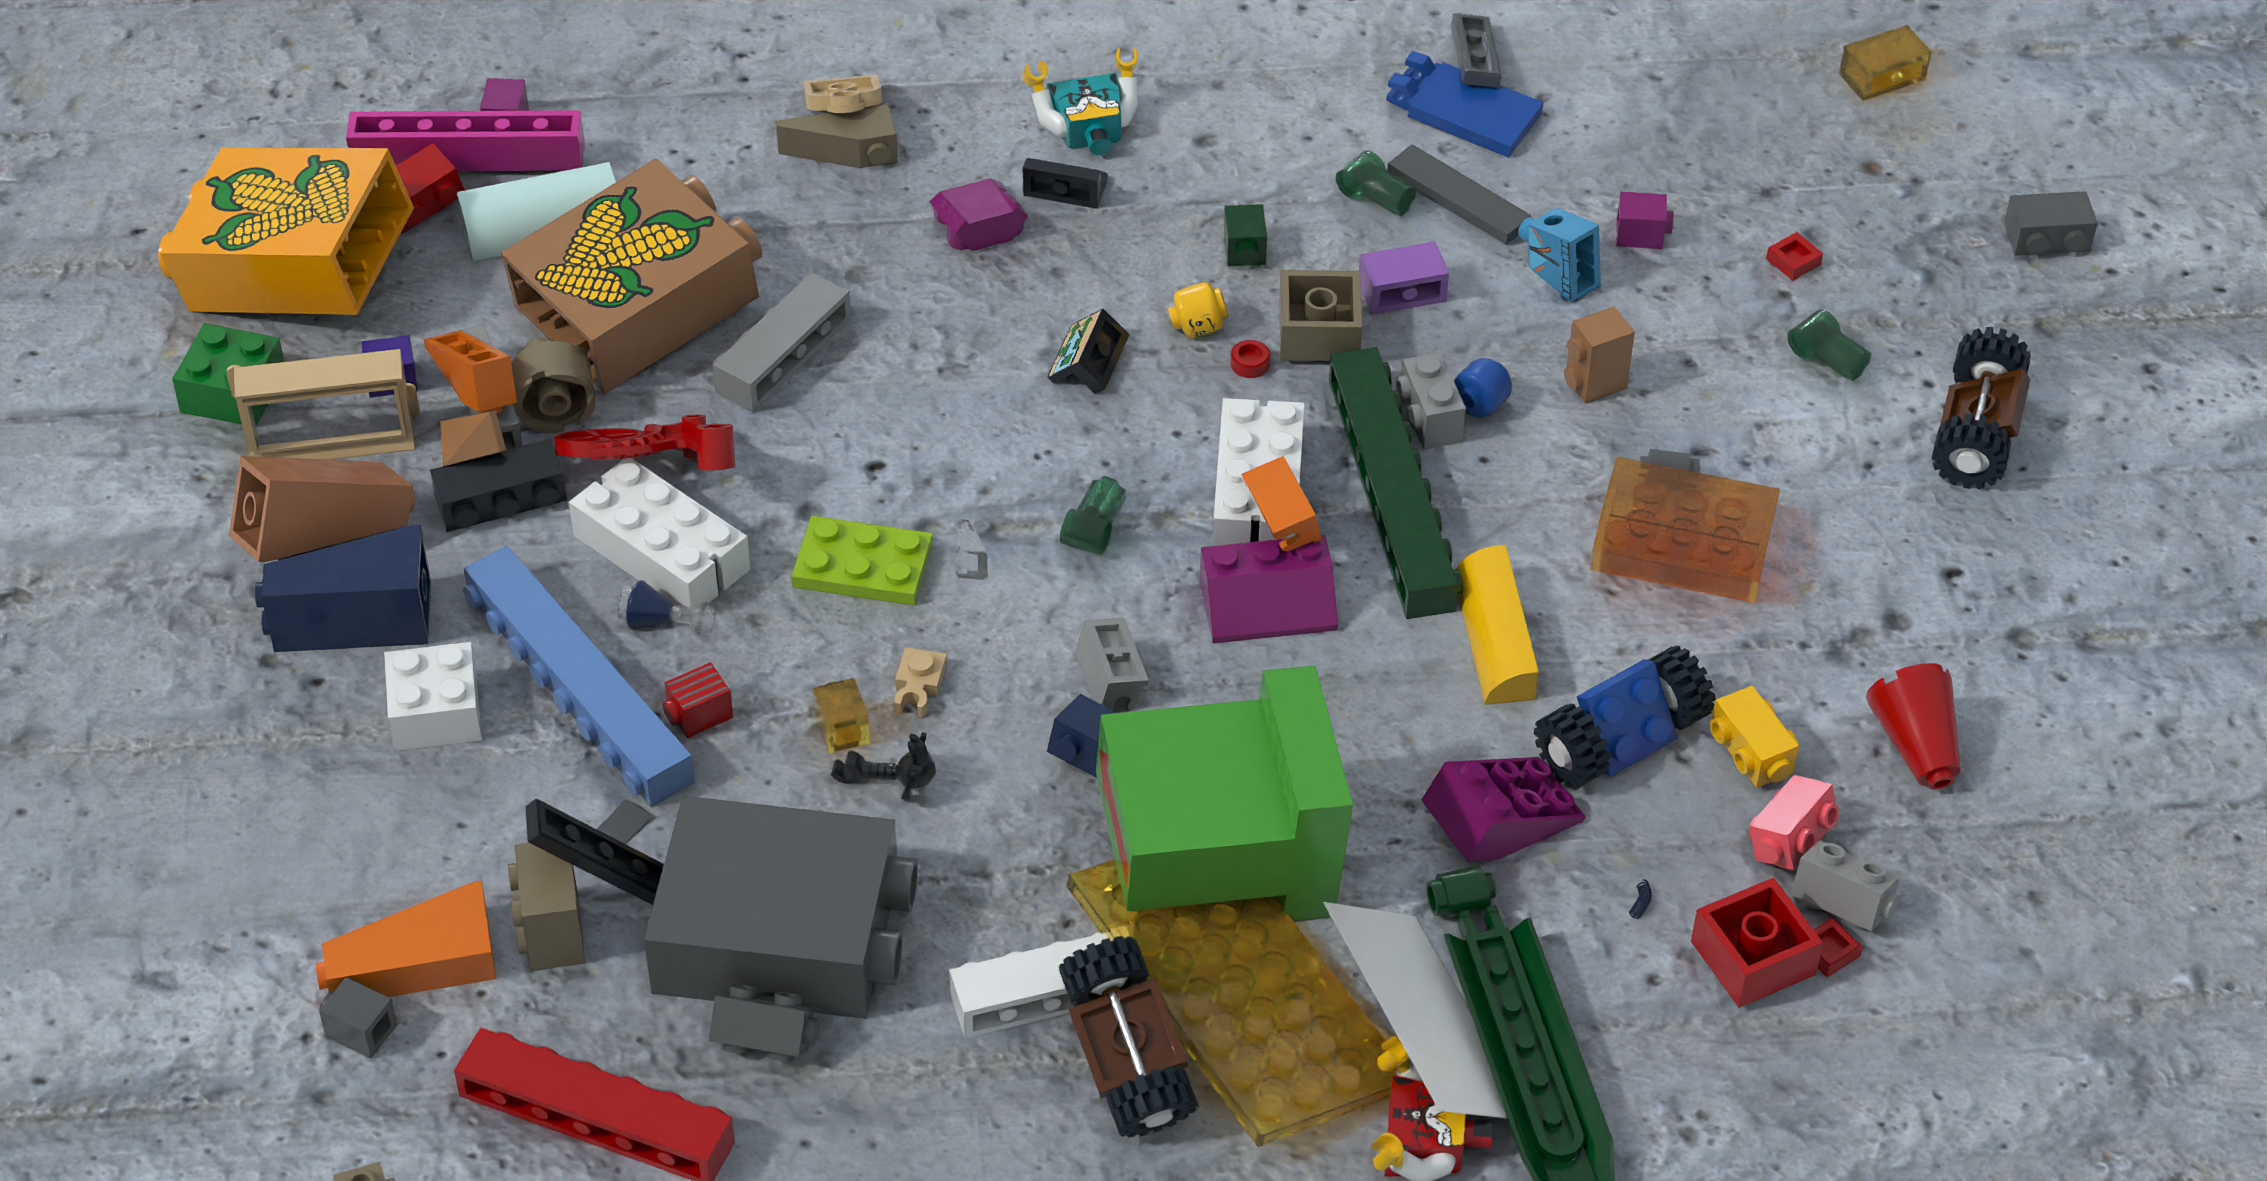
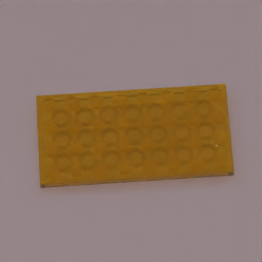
M1115 859L1069 874L1066 887L1100 933H1105L1110 938V941L1116 936H1123V938L1131 936L1137 940L1149 972L1147 979L1156 977L1181 1044L1257 1147L1390 1098L1392 1075L1397 1076V1069L1385 1072L1377 1064L1378 1057L1386 1052L1382 1049V1043L1386 1040L1290 916L1283 912L1282 906L1274 896L1126 911Z

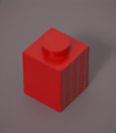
M711 662L664 682L666 701L662 702V707L666 718L672 726L678 724L687 738L733 718L731 690Z

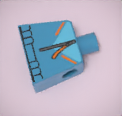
M1559 208L1552 209L1537 219L1532 217L1526 218L1521 223L1518 235L1528 242L1529 266L1531 270L1566 299L1573 302L1601 285L1598 224Z

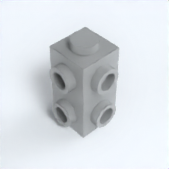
M1819 840L1800 858L1791 895L1805 901L1812 908L1825 910L1845 919L1848 924L1854 927L1872 931L1884 919L1890 920L1895 914L1900 902V895L1896 894L1900 876L1887 871L1879 863L1865 861L1845 852L1842 847L1836 844L1825 843Z

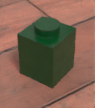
M1263 204L1224 206V242L1227 266L1266 265L1267 230Z

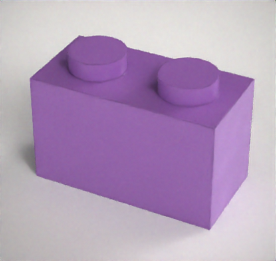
M1436 242L1360 254L1361 291L1371 315L1447 302L1449 272Z

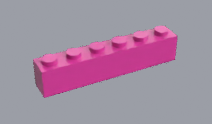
M581 110L350 112L346 134L348 148H388L395 165L434 143L457 171H566L583 167L585 150Z

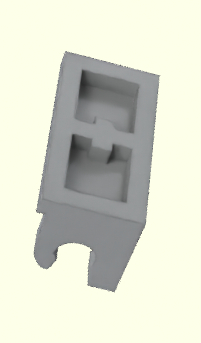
M1125 618L1084 620L1075 654L1092 699L1113 710L1115 701L1120 697L1127 696L1125 703L1128 710H1131L1137 705L1142 688L1148 685L1149 679Z

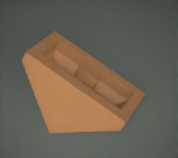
M496 410L440 421L443 466L506 450Z

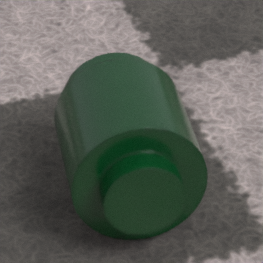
M1479 865L1437 874L1435 880H1430L1426 883L1427 898L1434 916L1444 914L1446 918L1458 916L1459 911L1469 910L1470 913L1482 911L1486 906H1490V899H1495L1496 888L1492 875L1489 872L1484 873Z

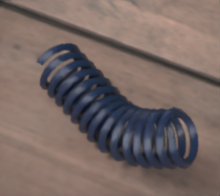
M1643 879L1646 882H1641L1636 886L1639 896L1629 910L1630 916L1635 919L1641 918L1651 902L1652 891L1646 879Z

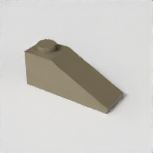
M888 104L865 107L862 110L849 113H824L775 121L777 149L781 155L857 168L898 163L897 135Z

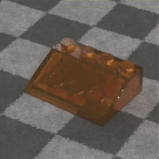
M1616 457L1592 549L1591 570L1756 603L1780 489Z

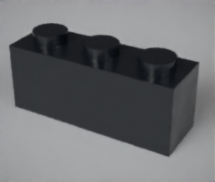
M551 439L430 470L435 500L447 532L567 501L564 474Z

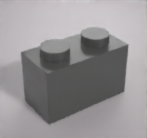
M2086 191L2011 195L2004 220V226L2014 256L2091 251L2098 224Z

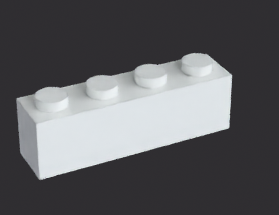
M1123 928L1110 932L1101 931L1089 937L1067 942L1058 941L1046 947L1025 952H1011L1004 957L982 962H969L960 967L949 969L950 996L964 1038L1068 1014V1009L1076 1006H1073L1070 1002L1059 972V965L1064 963L1063 960L1067 956H1074V951L1087 949L1086 945L1094 942L1097 945L1101 943L1102 939L1110 938V941H1112L1116 936L1128 937L1126 929Z

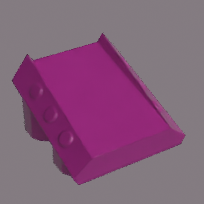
M991 178L940 191L929 201L934 207V215L937 221L947 225V240L950 246L958 250L970 249L975 251L1012 241L1015 236L1022 232L1023 223L1028 217L1027 213L1002 182Z

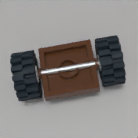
M1986 327L1984 334H1982L1979 328L1975 329L1972 332V336L1967 333L1963 337L1957 349L1953 366L1954 380L1957 384L1949 386L1932 453L1934 469H1940L1939 476L1943 479L1950 476L1949 483L1955 486L1958 481L1964 482L1963 488L1970 489L1971 483H1975L1977 489H1983L1985 482L1992 486L1996 484L1997 478L2001 480L2006 471L2010 454V438L2018 436L2030 384V378L2027 374L2031 354L2030 351H2027L2028 346L2024 341L2018 343V335L2013 333L2010 337H2007V330L2000 328L1999 334L1993 333V327Z
M1116 936L1112 941H1110V938L1102 939L1100 944L1095 945L1093 942L1086 945L1087 949L1085 950L1078 949L1074 951V956H1067L1063 960L1064 963L1059 965V972L1070 1002L1073 1006H1076L1068 1010L1100 1098L1107 1097V1103L1120 1136H1127L1128 1138H1133L1137 1134L1140 1137L1145 1136L1150 1131H1154V1133L1162 1131V1127H1172L1177 1124V1120L1188 1118V1114L1194 1113L1197 1110L1196 1107L1199 1106L1185 1067L1189 1066L1157 979L1156 977L1147 979L1149 972L1137 940L1131 936L1126 938Z

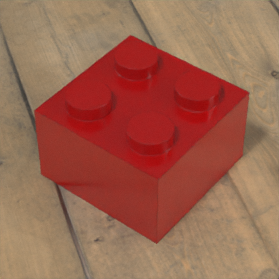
M1774 877L1697 909L1691 943L1738 1008L1815 976L1823 947L1822 940Z

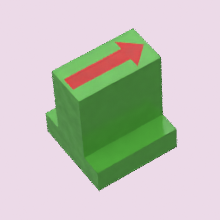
M1316 665L1263 670L1258 700L1101 715L1096 774L1126 912L1276 896L1282 922L1331 917L1323 902L1337 904L1353 803Z

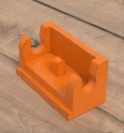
M1284 456L1241 474L1243 482L1248 487L1274 539H1282L1296 533L1293 537L1284 539L1279 543L1282 551H1290L1312 541L1316 543L1322 540L1316 514Z

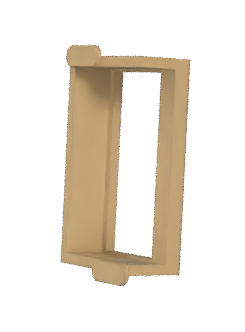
M400 349L245 367L231 365L227 368L231 395L237 401L249 456L331 460L415 450L413 417L420 413L415 385L406 383ZM394 389L401 429L258 445V434L251 408L253 405Z

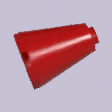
M1936 663L1917 664L1897 670L1898 678L1885 684L1883 677L1877 680L1867 691L1866 699L1868 705L1917 782L1922 786H1929L1932 790L1943 789L1953 784L1954 778L1961 771L1953 681L1950 671L1946 669L1943 672L1942 666Z

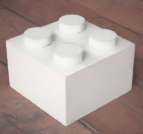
M471 642L384 652L388 721L395 751L482 741L477 673Z

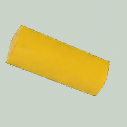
M1496 545L1480 549L1463 559L1456 569H1459L1462 577L1463 592L1458 594L1484 704L1535 700L1539 671L1506 545Z

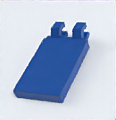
M1412 51L1405 59V65L1408 66V69L1404 72V75L1395 72L1388 81V87L1392 89L1387 94L1386 101L1408 110V117L1508 158L1540 117L1543 110L1544 102L1502 85L1496 88L1462 84L1459 68L1444 62L1442 64L1437 62L1434 64L1429 56Z

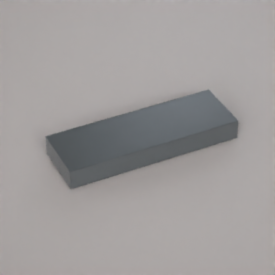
M1453 13L1450 25L1462 84L1499 88L1502 75L1489 17Z

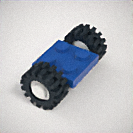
M1671 646L1650 659H1643L1576 696L1579 703L1577 708L1575 704H1566L1538 720L1535 724L1537 727L1534 729V735L1538 737L1535 740L1536 747L1542 749L1539 755L1542 760H1547L1551 773H1556L1555 778L1558 782L1564 781L1565 787L1569 789L1571 787L1578 789L1603 774L1611 777L1678 739L1675 731L1676 728L1683 730L1711 714V711L1714 710L1713 701L1716 700L1715 693L1709 690L1713 688L1712 681L1706 680L1704 675L1707 674V671L1704 667L1699 668V660L1695 655L1690 657V651L1686 648L1681 650L1680 646Z

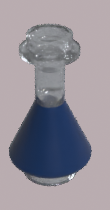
M639 580L633 587L626 585L623 588L618 603V617L625 619L627 626L631 630L666 621H675L694 625L696 635L701 636L704 632L711 633L715 624L716 609L709 607L707 602H703L699 609L673 604L644 580Z

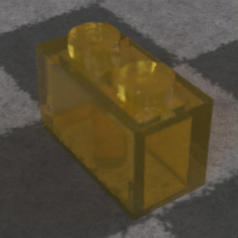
M1908 25L1845 45L1839 75L1860 99L1865 101L1926 80L1932 51Z

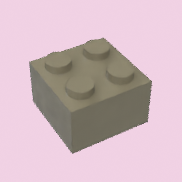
M1281 270L1279 294L1280 360L1330 361L1331 353L1361 349L1362 308L1360 271Z
M530 843L514 845L516 863L508 864L510 888L513 891L511 906L519 954L528 953L531 971L585 964L574 866Z

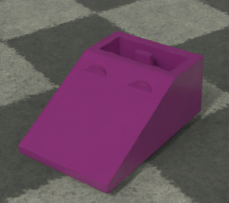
M1540 757L1444 762L1421 799L1467 862L1501 859L1580 824L1586 818L1576 805L1573 796L1562 787L1551 773L1549 765L1541 760Z

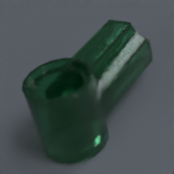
M1369 150L1361 152L1336 173L1337 186L1345 196L1351 199H1359L1364 196L1400 217L1409 210L1416 198L1417 188L1386 171L1381 158Z
M1825 310L1815 311L1792 328L1787 335L1789 346L1798 357L1809 360L1815 356L1851 381L1860 377L1866 366L1870 363L1872 353L1843 334L1836 318Z
M1102 476L1099 480H1093L1078 508H1071L1067 512L1061 527L1060 543L1093 554L1102 555L1110 540L1112 523L1126 500V489L1122 488L1116 479Z

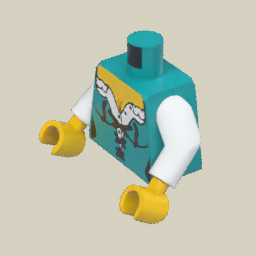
M1133 47V60L1128 63L1120 59V48L1116 51L1115 65L1121 71L1120 78H1118L1115 72L1046 83V90L1043 83L1048 74L1046 63L1042 60L1039 61L1037 65L1038 72L1040 73L1039 77L1031 74L1030 67L1027 64L1022 78L1025 84L1034 89V93L1031 96L1041 126L1057 137H1062L1068 148L1079 149L1089 147L1090 152L1094 155H1103L1109 152L1112 146L1111 143H1116L1121 139V128L1130 124L1138 107L1137 77H1133V70L1136 68L1138 60L1137 50Z

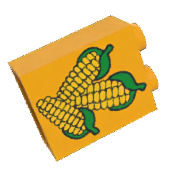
M221 148L204 178L197 180L192 186L189 204L172 232H167L162 237L158 250L159 265L164 276L173 279L189 312L357 315L411 215L414 206L388 148Z

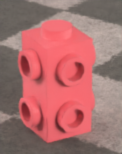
M1793 775L1784 787L1776 792L1773 799L1760 814L1753 818L1749 825V838L1752 841L1755 860L1794 871L1799 865L1800 858L1837 823L1839 808L1835 802L1833 784Z

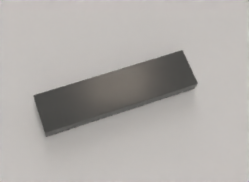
M1413 144L1388 163L1387 173L1506 245L1518 236V229L1521 223L1526 218L1531 217L1529 213Z

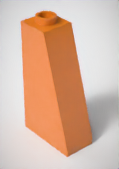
M482 880L471 882L322 943L324 962L315 964L319 990L328 989V992L335 991L347 977L387 997L497 979Z

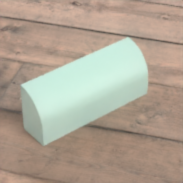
M610 162L457 192L461 221L473 262L501 256L502 251L616 183Z

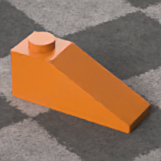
M462 330L424 339L425 348L463 404L479 413L496 410V413L504 410L503 406L517 403L509 355Z

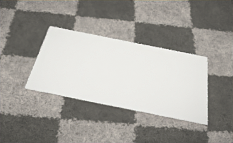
M1323 902L1439 1111L1507 1118L1470 1011L1416 917Z

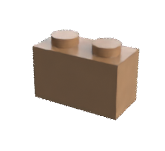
M1615 306L1572 321L1571 336L1567 344L1569 352L1567 367L1564 369V377L1568 387L1571 390H1575L1585 403L1627 389L1635 332Z

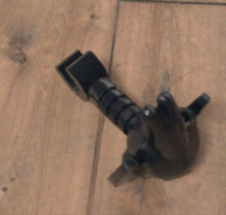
M922 732L920 737L912 733L910 734V741H908L909 752L902 756L897 764L874 762L873 764V762L865 761L862 755L851 750L847 754L845 764L839 759L834 761L831 775L837 781L845 784L857 783L861 778H873L876 780L898 779L904 786L901 799L909 802L913 789L926 786L932 781L936 774V766L933 757L925 745L927 733Z

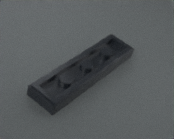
M537 798L525 806L528 843L653 905L664 866L663 863Z

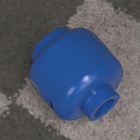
M1479 358L1472 361L1454 379V383L1466 407V413L1474 417L1483 418L1493 414L1510 397L1512 391L1511 378L1506 368L1489 358Z

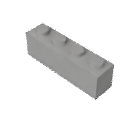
M811 272L800 283L795 284L776 306L770 307L764 317L751 329L746 330L730 349L721 353L712 364L715 393L754 412L851 320L850 292Z

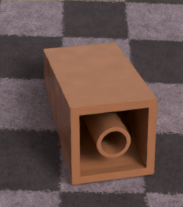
M240 456L229 537L258 562H269L407 526L409 513L414 509L415 493L413 485L382 462Z

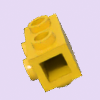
M1753 685L1715 700L1712 720L1710 721L1711 733L1714 739L1719 744L1723 743L1732 755L1738 771L1741 774H1746L1756 788L1770 782L1777 783L1783 781L1790 774L1794 773L1797 753L1799 752L1798 740L1791 730L1783 726L1776 717L1771 703L1767 699H1763Z

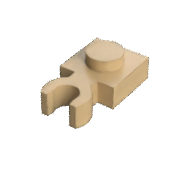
M905 647L895 677V688L898 690L895 695L896 714L901 715L906 704L915 703L917 704L918 718L925 717L928 711L927 695L938 696L947 667V654Z

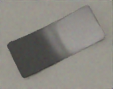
M624 800L597 830L626 844L651 818V814L631 801Z

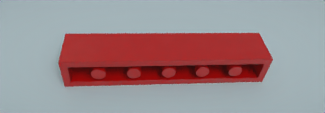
M480 1027L454 1069L459 1097L692 1181H714L735 1144L732 1117L716 1107H703L684 1100L674 1092H661L644 1086L632 1077H619L600 1070L590 1062H577L560 1056L548 1047H535L518 1041L514 1036L506 1032L495 1033Z

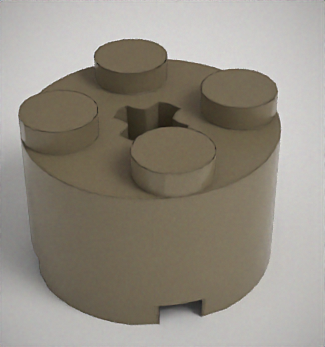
M534 338L528 341L525 349L511 363L517 403L513 405L515 412L521 417V422L529 429L542 433L565 431L564 426L574 422L577 423V426L581 425L592 415L596 405L587 351L583 347L561 341H547L543 338Z

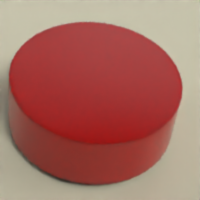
M1256 340L1241 341L1234 345L1231 350V368L1237 375L1245 378L1260 377L1270 368V350L1264 343Z

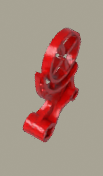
M701 414L682 416V421L674 424H647L644 431L626 428L577 430L554 436L555 452L560 456L590 457V460H615L656 455L663 452V450H678L683 452L684 458L698 459V469L725 470L735 467L733 425L706 424V415Z

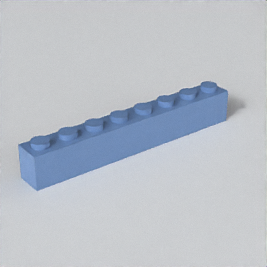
M507 545L464 567L467 586L463 587V593L469 605L474 610L479 608L485 614L486 621L495 635L502 634L513 656L518 661L524 660L529 665L536 683L542 688L547 686L552 692L554 701L563 714L570 713L584 739L587 741L593 740L597 744L605 763L610 768L616 766L622 773L623 780L633 795L640 794L647 804L652 807L695 783L692 755Z

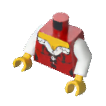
M1393 1036L1382 1043V1049L1386 1052L1378 1057V1067L1385 1072H1391L1396 1068L1397 1076L1392 1075L1388 1132L1380 1135L1371 1144L1373 1150L1380 1152L1373 1158V1164L1376 1169L1385 1170L1384 1176L1388 1177L1403 1176L1410 1181H1434L1461 1170L1463 1146L1491 1149L1493 1121L1465 1119V1114L1439 1111L1398 1036Z

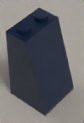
M410 525L264 564L262 582H256L255 584L257 608L264 607L262 611L263 635H270L274 652L428 644L431 576L421 525Z

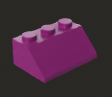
M1325 534L1321 535V541L1316 543L1312 541L1290 551H1282L1279 543L1284 539L1201 547L1200 585L1212 643L1337 631L1338 618L1333 565Z

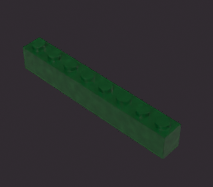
M1377 347L1331 353L1329 367L1330 388L1406 619L1455 612L1457 594H1462L1463 592L1462 577L1459 569L1453 570L1452 549L1449 539H1442L1440 533L1442 531L1440 512L1438 508L1432 509L1428 478L1422 479L1419 451L1417 448H1411L1410 424L1407 419L1402 420L1401 418L1402 408L1399 392L1392 391L1391 389L1392 376L1389 363L1382 362Z

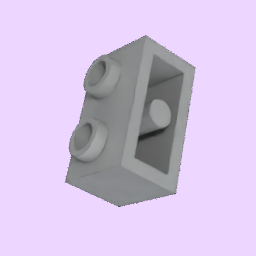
M1441 352L1402 359L1401 376L1396 378V389L1408 411L1411 427L1416 430L1423 448L1429 449L1463 442L1466 407Z

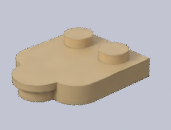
M878 75L803 81L805 103L809 110L849 113L882 103V91Z

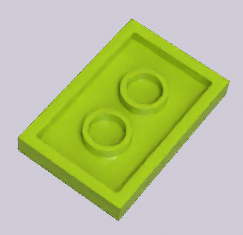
M811 515L791 575L792 588L915 606L933 546V533Z

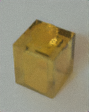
M855 678L834 681L814 687L815 717L828 754L870 744L868 714Z

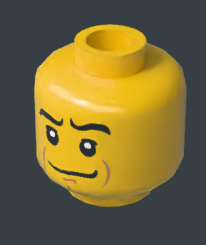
M1201 282L1177 290L1174 294L1175 305L1168 307L1174 330L1182 328L1184 334L1190 339L1221 330L1224 325V319L1229 317L1220 287L1214 289L1209 282Z

